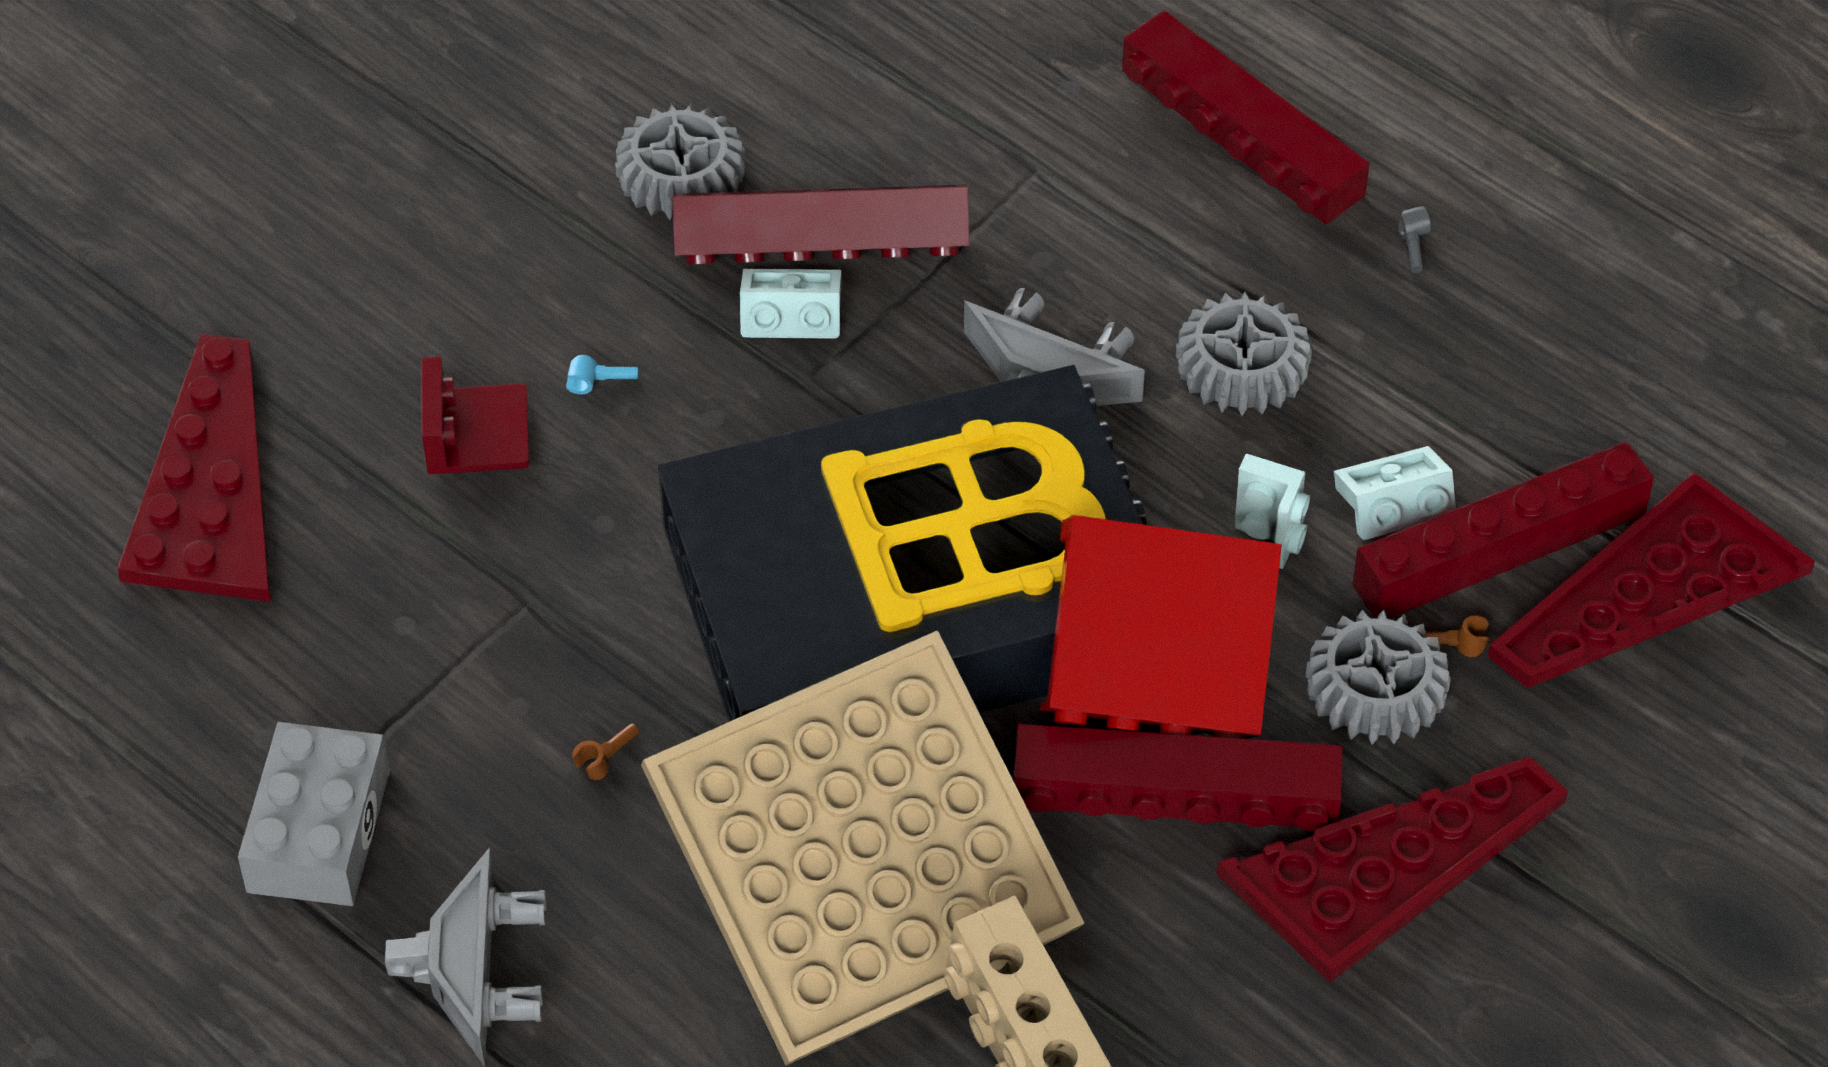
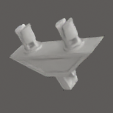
M1025 288L1018 289L1003 315L964 300V333L1000 382L1075 365L1082 383H1090L1095 395L1096 406L1143 402L1145 370L1121 361L1128 348L1134 342V335L1127 327L1114 339L1115 322L1108 323L1094 348L1090 349L1031 326L1045 306L1044 300L1037 292L1025 304Z
M489 847L430 918V931L416 933L415 938L386 941L385 965L388 975L413 977L414 982L431 984L434 998L484 1067L487 1027H491L492 1021H542L541 1006H543L541 985H535V987L492 988L489 977L492 930H496L497 925L501 924L546 925V891L496 892Z

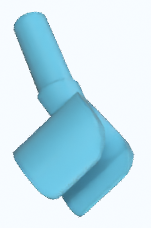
M578 355L570 363L566 388L575 394H587L591 392L594 380L638 379V367H605V365H597V362L590 356Z

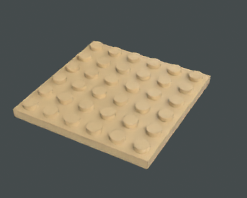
M938 630L648 757L641 764L785 1065H789L949 990L944 979L943 969L947 965V947L951 943L954 922L1015 895L1043 945L1077 930L1085 924Z

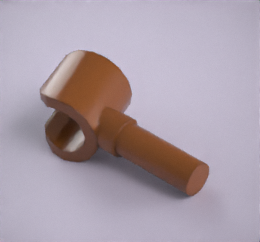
M1478 615L1469 616L1463 621L1460 630L1426 632L1425 638L1438 637L1439 644L1456 646L1458 651L1464 656L1476 657L1484 651L1489 641L1488 637L1482 636L1485 634L1489 623L1484 617Z
M631 723L609 741H605L601 745L591 740L579 743L572 754L575 766L581 767L589 759H596L587 767V774L593 780L604 778L609 769L608 759L639 734L638 728Z

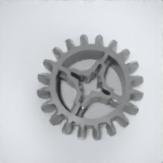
M671 103L669 110L663 113L653 108L649 119L637 116L634 127L624 128V135L622 140L618 141V147L616 148V176L619 177L624 196L631 197L635 208L646 206L651 216L664 211L669 221L673 217L672 196L674 194L737 192L739 183L743 182L745 174V149L742 146V141H740L736 127H729L725 116L714 118L710 108L700 113L696 112L692 104L685 110H676Z
M1246 291L1238 300H1233L1225 293L1220 304L1207 299L1202 310H1192L1188 322H1184L1179 331V343L1176 344V358L1178 359L1180 379L1187 380L1189 393H1201L1200 397L1202 398L1203 405L1217 401L1221 413L1229 406L1237 407L1241 416H1243L1247 408L1254 407L1259 413L1263 414L1267 408V403L1281 408L1285 397L1295 398L1300 385L1304 384L1305 379L1308 377L1309 364L1311 363L1312 349L1310 348V343H1308L1307 328L1300 326L1298 314H1286L1283 302L1274 306L1268 305L1269 302L1266 295L1258 301L1250 300ZM1243 349L1245 350V358L1242 357Z
M1384 609L1377 618H1369L1362 610L1357 616L1356 622L1342 615L1337 623V628L1326 626L1325 631L1321 635V640H1315V644L1311 648L1310 661L1307 662V692L1309 700L1316 701L1315 708L1318 716H1330L1329 723L1332 730L1347 726L1350 740L1360 732L1368 734L1372 745L1379 735H1386L1395 744L1400 737L1401 731L1414 739L1416 733L1419 732L1420 725L1430 728L1431 723L1435 720L1436 713H1441V709L1444 708L1446 702V692L1449 691L1451 681L1448 671L1449 662L1447 654L1439 652L1438 637L1425 638L1424 624L1412 628L1408 627L1405 614L1397 621L1389 620Z

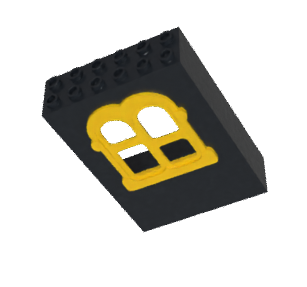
M1075 365L658 464L663 530L729 722L937 630L979 713L1048 695L1065 550L1059 556L1044 562L1000 573H990L983 566L970 531L977 525L1036 512L1052 515L1061 522L1071 515L1147 525L1141 501L1139 499L1132 500L1128 491L1130 482L1125 463L1122 459L1115 460L1113 456V441L1109 426L1105 420L1099 422L1095 414L1096 400L1093 389L1089 382L1082 383ZM1019 449L1026 450L1035 456L1042 470L1039 482L1031 490L998 500H988L984 497L970 464V461ZM945 467L950 469L963 502L959 509L892 526H882L878 523L864 487ZM936 535L946 536L952 544L964 578L958 583L911 594L904 591L889 554L890 549L896 545Z

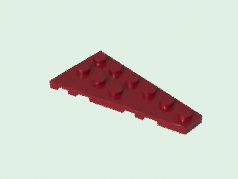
M200 334L117 568L120 582L271 602L264 529L265 518L261 468L258 452V429L254 400L252 352L249 340Z
M1694 472L1491 643L1488 658L1526 688H1529L1812 573L1815 560Z
M1528 756L1470 777L1469 783L1442 792L1439 788L1420 793L1419 799L1398 807L1391 803L1317 828L1313 836L1287 845H1284L1282 841L1263 847L1261 854L1240 861L1237 860L1236 856L1217 863L1216 874L1330 983L1566 802L1568 790Z

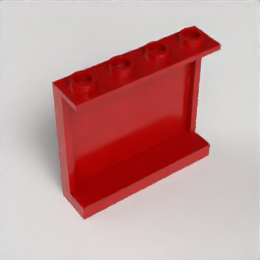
M1071 515L1062 520L1060 542H1066L1048 698L1047 701L1041 702L1040 711L1054 712V722L1085 726L1087 717L1106 719L1107 729L1139 732V725L1143 724L1160 727L1159 733L1192 735V731L1211 733L1212 737L1244 739L1261 736L1282 544L1079 515Z

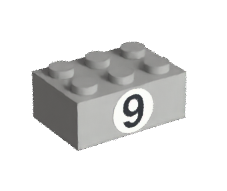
M277 722L238 855L247 893L354 906L390 774L384 735Z

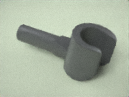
M1424 206L1404 210L1401 215L1402 220L1398 226V234L1402 240H1406V245L1408 246L1412 273L1423 271L1419 236L1429 234L1431 231L1430 218Z

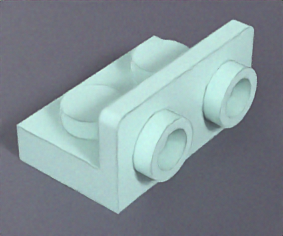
M743 269L740 288L741 335L751 338H838L840 335L841 270Z
M1429 446L1334 471L1336 490L1355 510L1357 534L1363 540L1404 530L1456 509L1452 469Z
M1246 453L1239 468L1234 529L1243 531L1256 539H1268L1275 541L1277 544H1282L1279 568L1283 569L1290 552L1299 554L1307 532V525L1302 524L1310 503V495L1303 493L1305 472Z

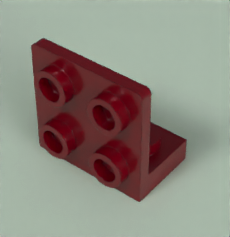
M441 356L421 358L422 441L428 475L528 468L530 462L527 386L525 384H506L455 388L454 377H444Z

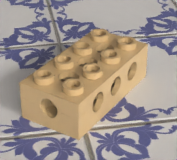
M1015 895L954 922L951 943L947 947V965L943 969L944 979L952 996L956 1000L963 998L972 1014L969 1017L972 1032L981 1047H990L998 1062L995 1067H1111Z

